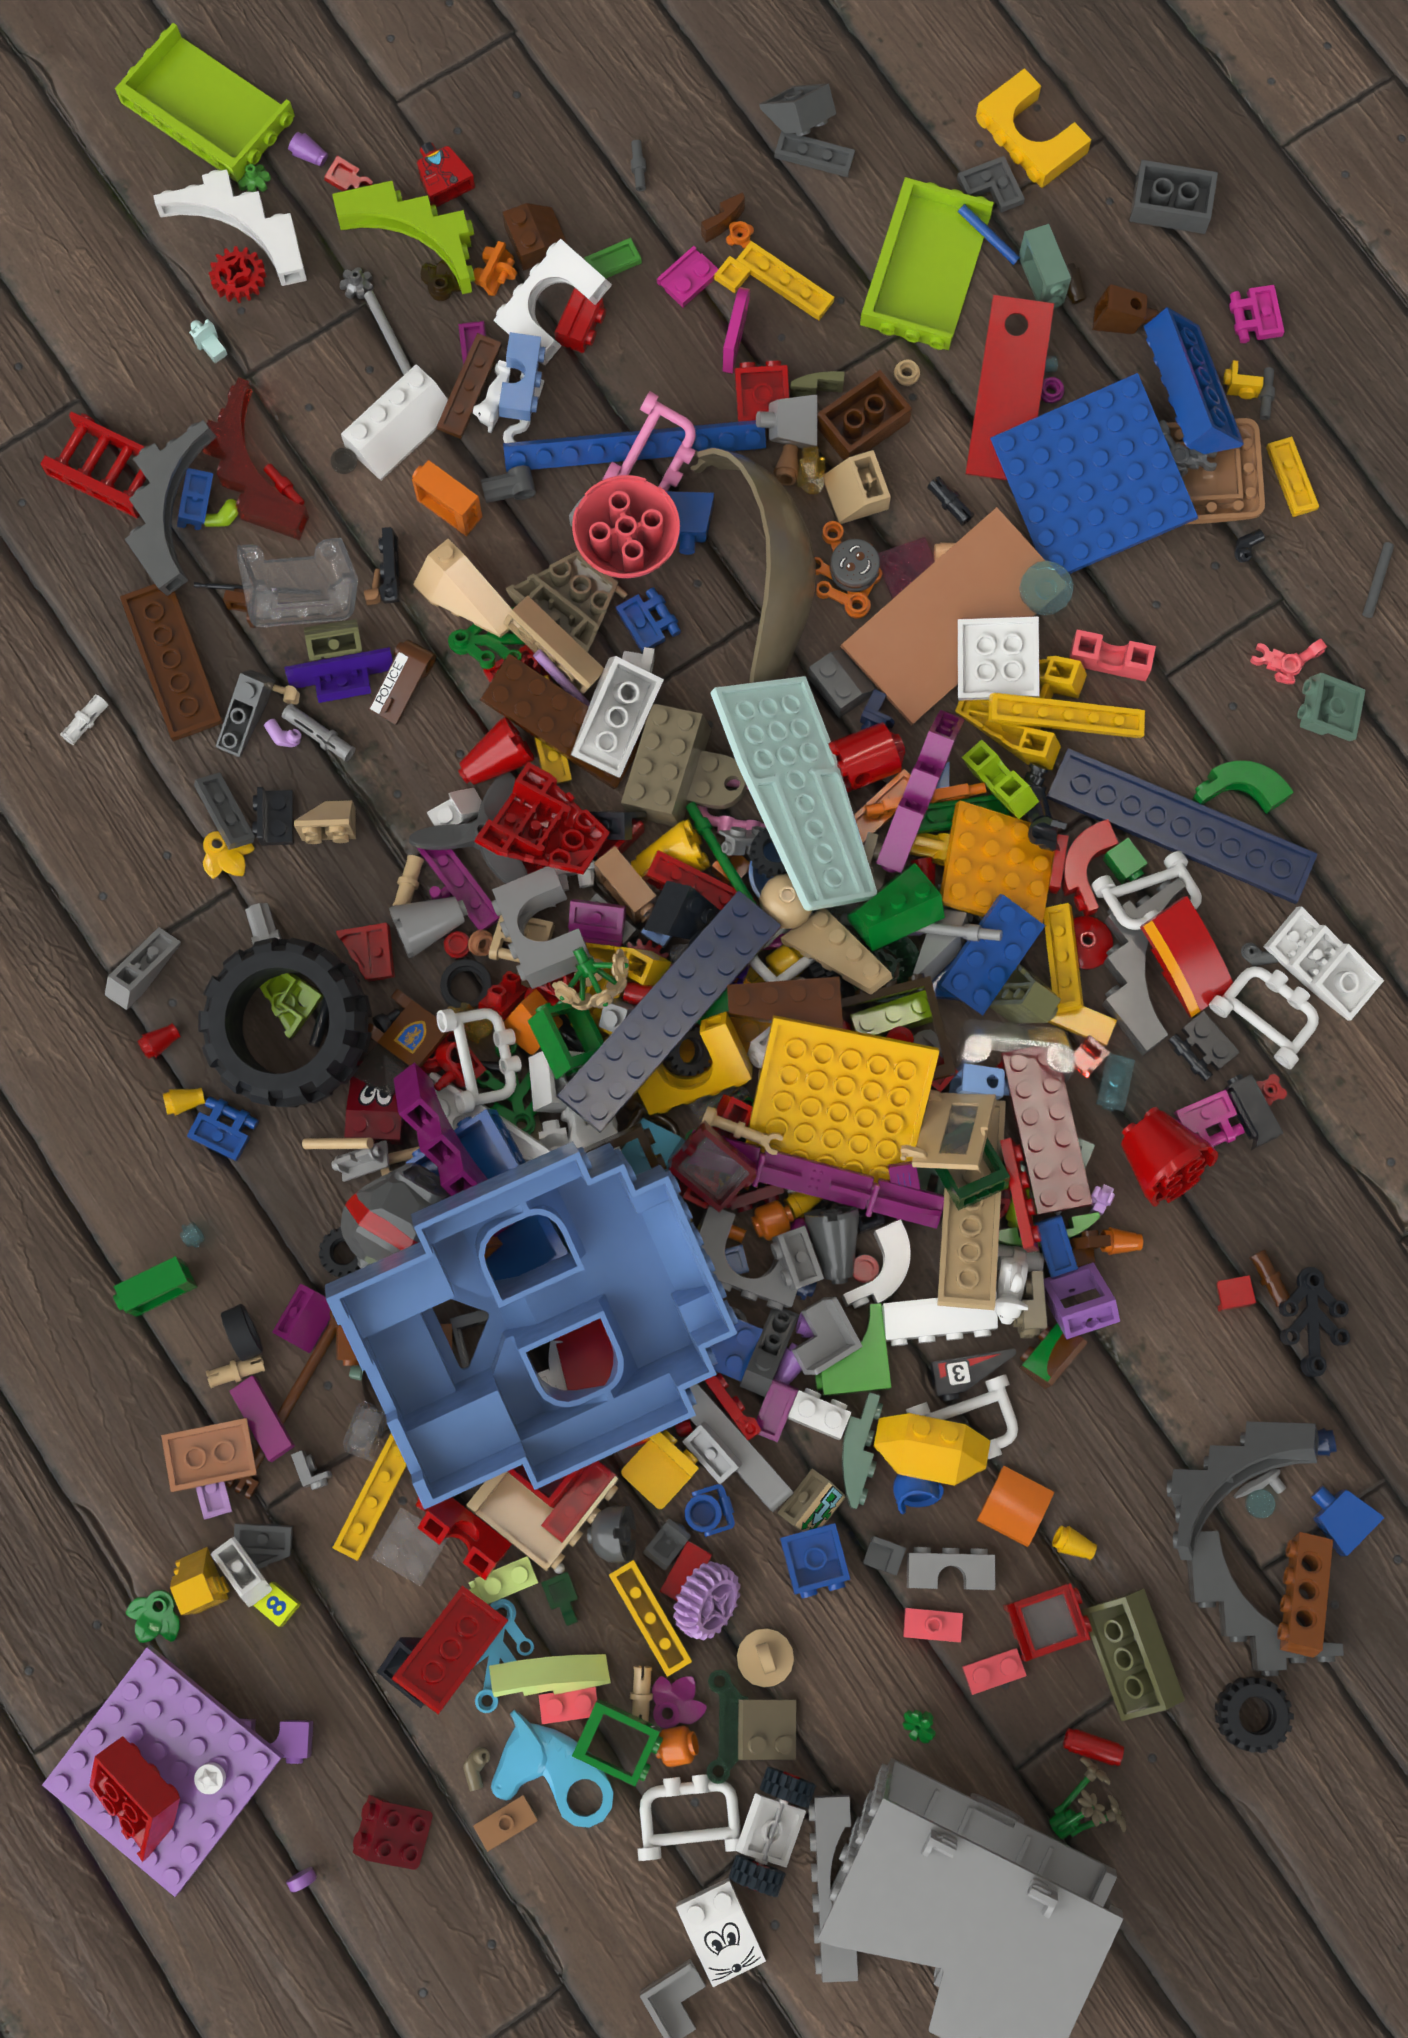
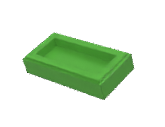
M631 238L584 257V260L605 279L642 263V259Z

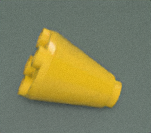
M688 819L677 823L639 853L635 860L631 861L632 867L641 878L649 868L658 850L701 872L711 866L706 853H702L699 845L703 844L702 839L697 831L693 829Z

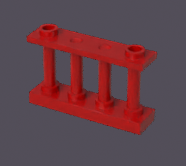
M71 411L69 417L76 429L59 457L52 459L46 455L44 456L40 465L46 475L138 519L140 514L129 498L134 495L138 488L143 486L147 479L140 469L128 490H124V492L116 490L114 484L130 456H137L144 446L95 423L94 419L86 414L81 413V415H78ZM85 433L99 438L82 468L75 470L69 467L68 462ZM108 444L122 449L105 479L98 481L92 478L91 473Z

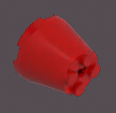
M1157 1107L1150 1109L1137 1124L1133 1122L1122 1131L1124 1138L1121 1142V1147L1144 1196L1154 1207L1161 1200L1165 1199L1170 1203L1190 1190L1201 1180L1200 1176L1205 1171V1167L1207 1165L1209 1167L1213 1166L1218 1158V1152L1208 1141L1165 1111H1160Z

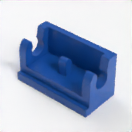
M191 468L187 469L177 527L185 528L186 524H192L195 526V530L201 529V525L205 523L213 473Z

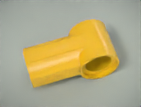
M917 834L910 855L923 858L932 857L933 863L945 866L950 834Z

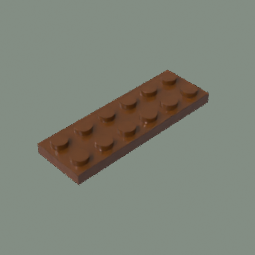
M156 584L120 596L172 741L174 742L223 724L176 592L174 591L166 596L158 589Z
M511 654L507 655L480 698V701L612 789L617 788L636 756L640 743L638 740L633 747L620 778L572 756L571 752L589 707Z

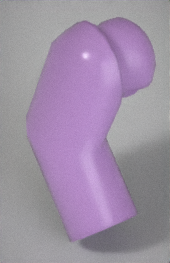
M270 719L264 724L265 729L278 746L295 747L301 742V733L297 729L284 731L275 719Z

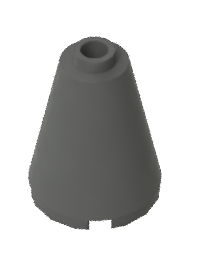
M849 1205L835 1206V1209L829 1210L823 1207L804 1213V1221L825 1279L831 1280L832 1284L847 1283L848 1278L852 1277L854 1272L860 1213L858 1208Z

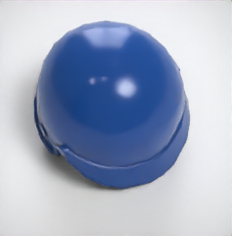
M897 1474L893 1483L894 1496L901 1514L906 1513L905 1505L918 1508L930 1506L938 1502L944 1493L941 1483Z

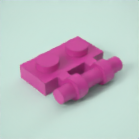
M1274 285L1249 288L1247 292L1248 298L1241 299L1240 292L1238 291L1230 294V312L1234 314L1236 322L1234 330L1235 334L1239 336L1240 343L1250 341L1249 332L1255 331L1257 340L1283 336L1285 331ZM1245 310H1251L1252 320L1245 319Z
M1226 1090L1174 1112L1180 1123L1208 1141L1213 1147L1225 1141L1226 1143L1235 1141L1237 1136L1245 1133L1240 1123L1232 1127L1228 1119L1238 1114ZM1218 1124L1221 1132L1209 1136L1206 1129Z

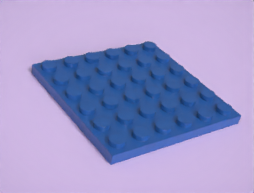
M1138 373L990 438L1036 551L1060 577L1198 519L1196 510Z

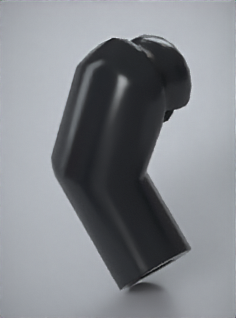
M1261 529L1238 538L1234 550V556L1237 561L1243 563L1248 562L1252 558V546L1265 540Z

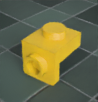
M1233 360L1230 368L1225 369L1223 384L1227 385V395L1239 396L1242 399L1258 398L1263 387L1264 377L1238 374V361Z

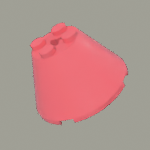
M620 475L598 482L585 493V496L574 511L572 531L579 553L594 569L612 577L635 578L653 572L669 559L678 542L680 521L673 500L663 488L657 487L642 477Z

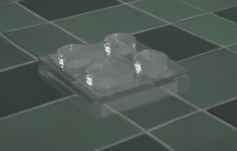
M400 1507L371 1558L417 1585L422 1586L449 1538H446L440 1545L417 1528L422 1519Z

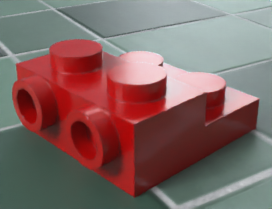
M766 361V366L755 367V362L740 363V368L734 369L738 422L756 420L758 411L769 412V404L771 402L789 398L787 365H781V361Z

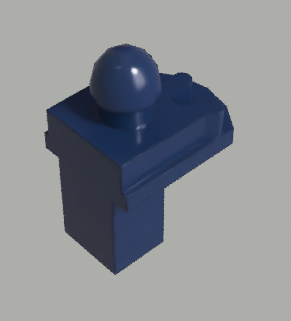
M876 689L873 690L861 715L860 723L864 724L861 726V730L881 722L888 729L893 728L895 721L892 717L880 712L886 699L885 693Z

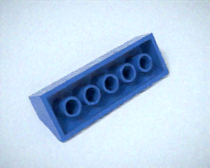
M1165 308L1148 322L1144 329L1147 334L1146 341L1152 348L1155 356L1153 360L1162 375L1161 382L1167 388L1169 394L1168 401L1175 410V420L1182 429L1184 435L1183 442L1189 449H1194L1202 454L1241 447L1244 445L1199 325L1172 309Z

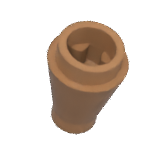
M792 444L783 446L782 453L773 471L774 476L782 485H793L799 478L798 447Z

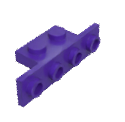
M390 647L286 666L284 668L290 686L301 688L316 685L318 702L322 703L370 694L369 675L387 672L393 662Z

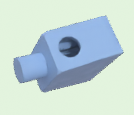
M964 1063L956 1068L959 1072L949 1082V1093L995 1094L996 1100L1002 1098L1003 1095L1010 1096L1004 1069Z

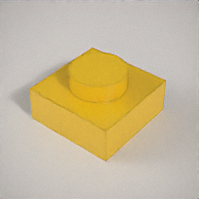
M729 256L714 274V280L733 293H736L738 288L749 277L750 269Z

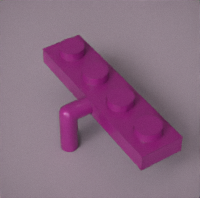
M417 848L418 852L445 886L442 889H439L437 886L430 888L429 893L432 900L448 898L451 895L452 897L455 896L457 901L463 900L468 913L467 916L477 930H487L499 921L500 916L496 915L492 902L452 849L429 850Z

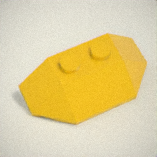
M907 1413L878 1419L874 1447L899 1475L955 1486L986 1469L990 1440L966 1424Z

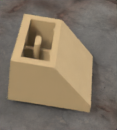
M874 450L849 457L822 476L837 521L840 524L889 509L891 496Z

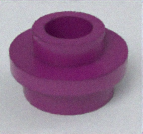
M1055 377L1044 379L1041 399L1047 403L1060 401L1064 395L1063 383ZM1053 389L1055 394H1050L1046 390Z

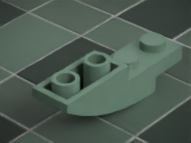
M870 1392L867 1395L860 1419L852 1416L849 1417L843 1440V1483L849 1507L852 1509H857L858 1504L864 1505L868 1489L864 1488L867 1477H873L877 1464L876 1461L872 1460L874 1454L864 1451V1446L870 1447L875 1431L870 1430L873 1419H879L883 1404L879 1403V1395Z

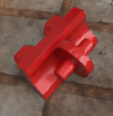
M507 971L498 985H492L488 989L487 996L479 1002L478 1009L490 1008L496 1011L502 1019L506 1020L514 1011V1007L524 999L528 988L521 985L520 975Z

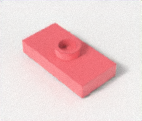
M905 1608L903 1637L961 1643L963 1613Z

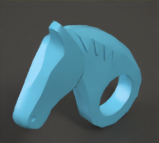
M514 1709L510 1715L514 1721L515 1728L505 1745L491 1783L493 1794L499 1799L511 1800L523 1784L544 1776L553 1792L561 1816L573 1826L588 1828L602 1822L612 1809L614 1795L613 1788L605 1772L572 1757L578 1743L573 1738L558 1730L530 1723ZM581 1779H589L596 1782L603 1794L601 1807L590 1815L575 1813L570 1808L567 1800L570 1786Z

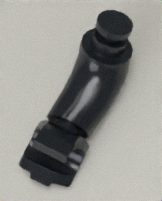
M1030 762L1029 767L1031 771H1027L1025 777L1021 778L1031 787L1039 803L1026 813L1031 823L1028 831L1029 840L1041 849L1060 851L1059 844L1057 843L1058 828L1065 829L1067 823L1053 819L1045 792L1047 787L1043 785L1045 780L1043 774L1047 773L1049 769Z

